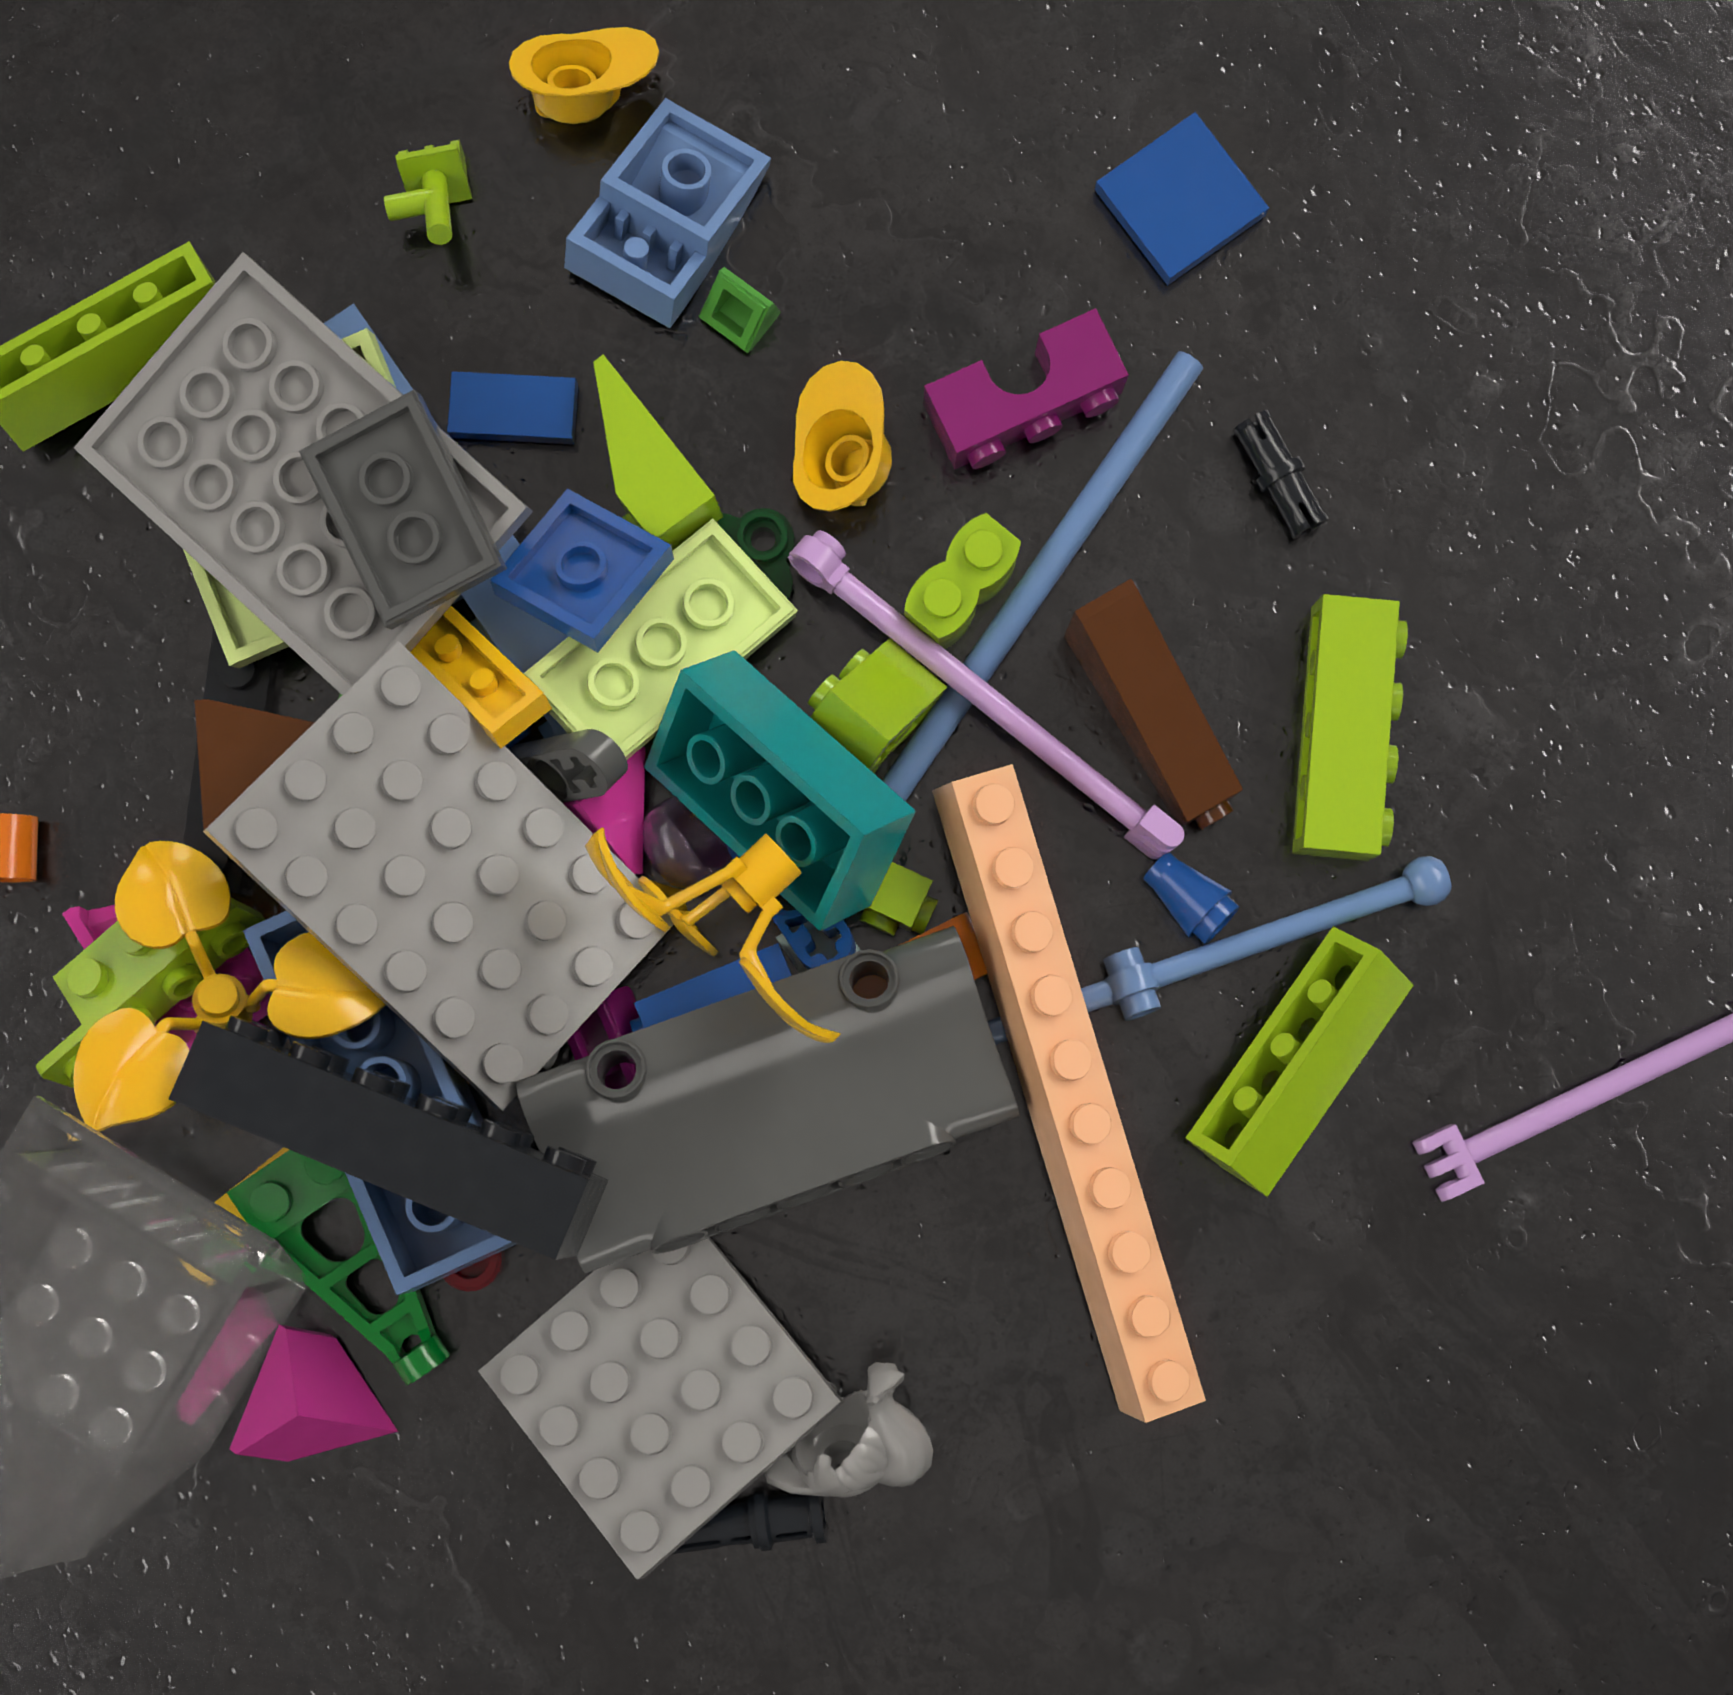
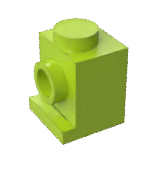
M892 862L871 906L863 909L859 921L891 936L895 935L898 927L909 932L912 930L919 934L924 933L939 901L928 896L933 880Z

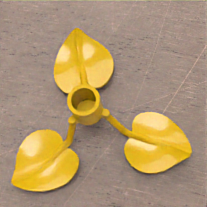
M604 827L598 829L585 844V848L592 862L606 881L617 890L619 895L635 912L665 933L671 927L661 916L669 915L675 927L689 941L713 957L719 951L706 940L695 923L730 896L747 914L758 905L762 911L739 953L741 960L738 962L766 1003L792 1028L815 1041L823 1043L834 1042L841 1035V1033L811 1024L790 1007L775 991L757 955V946L771 919L783 908L776 897L802 874L796 864L767 834H764L740 858L736 856L726 867L684 890L641 876L637 881L643 891L636 889L618 869L608 848ZM718 885L722 886V888L694 909L688 911L687 902Z
M172 841L149 842L137 851L118 884L115 895L116 917L124 933L132 941L147 948H169L180 942L184 937L186 938L204 978L196 986L192 996V1004L197 1017H167L154 1027L151 1020L141 1011L133 1008H122L98 1020L81 1041L75 1060L73 1080L77 1106L85 1125L93 1133H98L121 1124L146 1120L165 1112L176 1104V1102L169 1100V1096L190 1051L187 1044L180 1037L168 1032L171 1030H194L197 1034L202 1021L226 1026L231 1015L250 1022L253 1019V1012L260 1010V1002L269 992H273L267 1008L268 1017L272 1025L284 1034L299 1039H319L347 1031L373 1017L386 1004L310 932L303 933L288 941L279 950L274 960V971L277 979L263 980L251 995H247L242 983L237 978L228 974H216L197 931L216 928L224 923L229 916L231 894L224 874L210 858L190 846Z

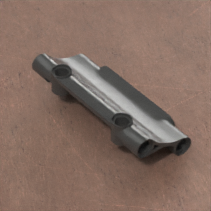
M952 926L884 951L873 949L861 950L846 957L772 982L775 991L806 1021L821 1028L841 1033L834 1042H818L798 1032L788 1025L766 1003L756 989L621 1037L607 1040L596 1046L589 1056L516 1081L519 1101L531 1133L535 1136L534 1140L538 1150L545 1153L547 1146L555 1148L560 1146L597 1161L593 1170L594 1174L608 1179L606 1188L577 1255L584 1273L649 1250L654 1254H659L692 1245L932 1158L955 1146V1140L1019 1117L1018 1106L994 1042L972 970L956 928ZM868 975L880 976L888 983L884 993L872 999L862 998L855 994L853 991L854 985L859 979ZM630 1063L636 1066L635 1077L626 1087L611 1089L605 1086L607 1073L615 1065Z

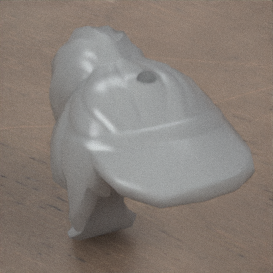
M875 1362L869 1366L867 1370V1390L854 1391L846 1397H841L844 1403L765 1472L767 1483L790 1494L847 1498L870 1490L878 1483L892 1487H905L913 1485L918 1479L922 1478L932 1465L933 1447L926 1428L909 1409L893 1399L895 1388L904 1381V1373L898 1371L897 1366L892 1363ZM829 1382V1384L837 1392L836 1386L833 1383Z

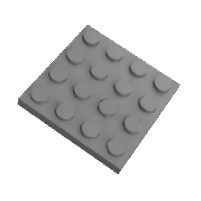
M711 1238L666 1253L654 1254L649 1250L594 1270L478 1371L637 1580L644 1579L844 1403L842 1398Z

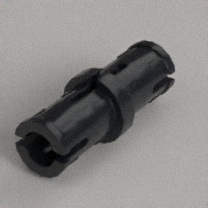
M1264 410L1255 414V421L1251 422L1250 418L1237 425L1233 432L1239 438L1260 475L1256 480L1258 487L1262 493H1270L1291 531L1292 538L1296 539L1305 535L1308 528L1313 531L1327 522L1329 518L1322 511L1301 473L1306 468L1299 456L1292 457L1271 420L1269 411Z

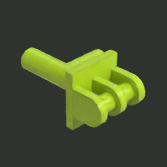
M460 140L450 141V144L438 147L428 145L424 146L422 150L408 152V150L398 151L395 158L406 192L384 196V204L389 221L425 215L428 240L437 245L448 243L452 238L449 204L472 199L465 157Z

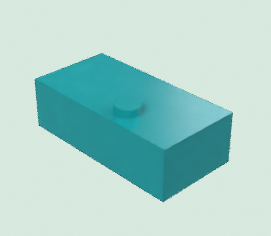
M735 650L680 670L644 766L652 776L739 857L764 834H767L802 872L780 895L819 931L871 906L916 812L915 809Z

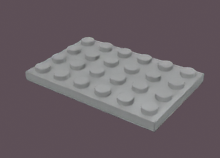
M244 252L240 254L74 447L79 454L342 695L397 641L411 652L461 595L459 594L392 630L384 626L299 451L403 396V394ZM437 425L499 551L533 511Z
M399 641L203 831L497 1110L503 1111L517 1096L516 1081L536 1075L666 934L635 912L597 870L585 848V844L593 833L505 746L500 749L490 739L468 709ZM610 850L618 869L636 889L643 891L637 881L639 878ZM669 915L661 916L670 927L674 925Z

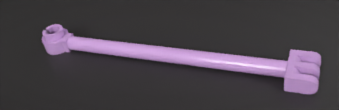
M819 530L813 536L805 535L789 553L788 559L791 565L803 578L811 584L823 588L829 594L834 592L1127 827L1129 830L1124 838L1146 856L1158 860L1182 843L1184 840V830L1175 820L1155 804L1147 811L849 573L850 568L842 563L843 558L846 556L845 549L830 534Z
M1733 1013L1468 1139L1463 1140L1456 1124H1448L1415 1140L1412 1143L1418 1155L1429 1153L1439 1146H1443L1446 1152L1445 1155L1424 1165L1429 1178L1437 1177L1454 1169L1457 1178L1447 1181L1435 1189L1441 1202L1457 1197L1485 1183L1476 1163L1732 1043Z

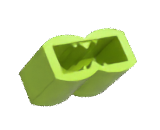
M987 513L970 520L953 538L947 551L946 560L931 567L915 582L906 599L904 617L944 649L949 648L968 630L975 616L977 605L993 598L1007 584L1016 564L1021 541Z

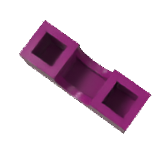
M1096 308L1039 334L1035 355L1044 372L1045 381L1032 392L1011 394L1003 391L992 381L982 360L924 386L923 405L954 470L968 463L971 464L973 469L987 466L1006 454L1004 447L1026 437L1029 443L1042 441L1054 435L1063 427L1061 421L1081 412H1084L1087 418L1099 415L1120 401L1118 395L1122 394L1129 374Z

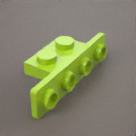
M231 898L229 916L224 923L210 930L197 931L214 971L228 958L240 954L249 946L243 930L265 920L259 911ZM116 921L54 975L53 979L82 1025L36 1064L37 1071L44 1079L74 1088V1065L78 1049L88 1030L98 1020L119 1009L133 1008L144 1013L155 1026V1022L180 1000L193 995L196 986L204 978L186 938L184 937L180 942L169 948H147L132 941L124 933L119 922Z

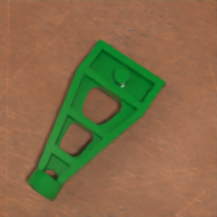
M288 1150L226 1192L261 1245L386 1355L406 1386L423 1377L450 1356V1353L435 1333L420 1289L415 1292L399 1295L395 1306L382 1314H374L368 1311L348 1288L347 1278L352 1272L372 1259L382 1260L345 1172ZM335 1198H346L355 1205L365 1233L364 1243L360 1251L344 1261L327 1259L306 1241L302 1233L304 1220ZM411 1335H419L421 1342L405 1352L402 1348L405 1338Z

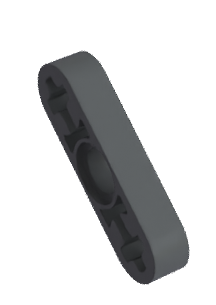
M586 729L516 744L509 749L562 803L603 796L628 770L626 757L620 747L609 736L595 729Z

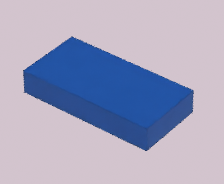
M452 371L447 433L451 438L574 445L578 382L576 378Z

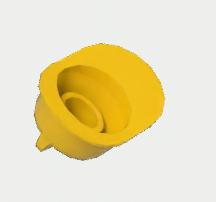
M629 27L605 28L574 34L540 35L524 41L512 52L509 68L512 78L523 88L532 92L535 109L540 116L561 123L578 124L595 120L610 109L619 99L621 88L628 87L646 77L656 66L660 52L655 39L645 31Z
M838 361L823 366L809 379L800 395L796 413L793 484L800 499L812 508L831 512L850 505L865 506L867 499L878 492L886 482L892 466L891 447L884 435L882 389L872 372L859 363Z

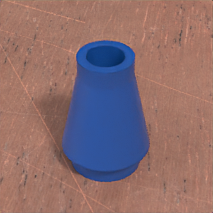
M1170 852L1160 857L1143 878L1157 893L1187 937L1191 938L1195 935L1204 944L1209 943L1230 922L1240 908L1230 898L1231 890L1179 861Z

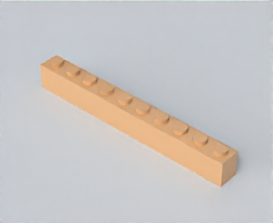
M1013 764L950 782L932 790L1117 1404L1121 1412L1147 1423L1204 1402L1206 1399Z

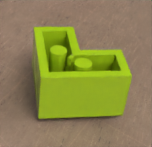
M889 638L872 654H869L863 648L858 651L843 668L838 678L831 674L817 688L809 699L808 704L815 710L811 718L875 774L887 756L918 728L947 689V686Z

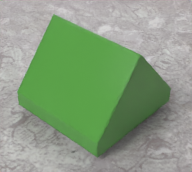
M723 267L719 270L699 318L746 353H749L781 314V311L772 301L730 270Z

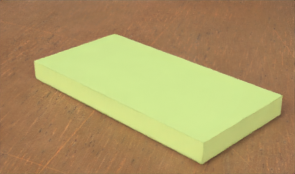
M713 518L672 551L674 560L598 653L571 637H567L523 673L545 694L552 707L548 713L567 733L586 729L598 730L609 736L620 747L626 760H628L656 736L681 669L733 650L746 660L796 617L798 610Z

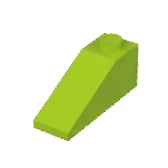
M603 354L593 363L615 493L626 512L621 518L671 544L673 551L712 518L717 522L723 518V514L713 492Z

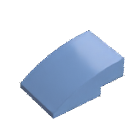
M665 98L601 179L599 197L567 236L564 268L666 327L671 328L709 273L739 224L770 166L771 157Z

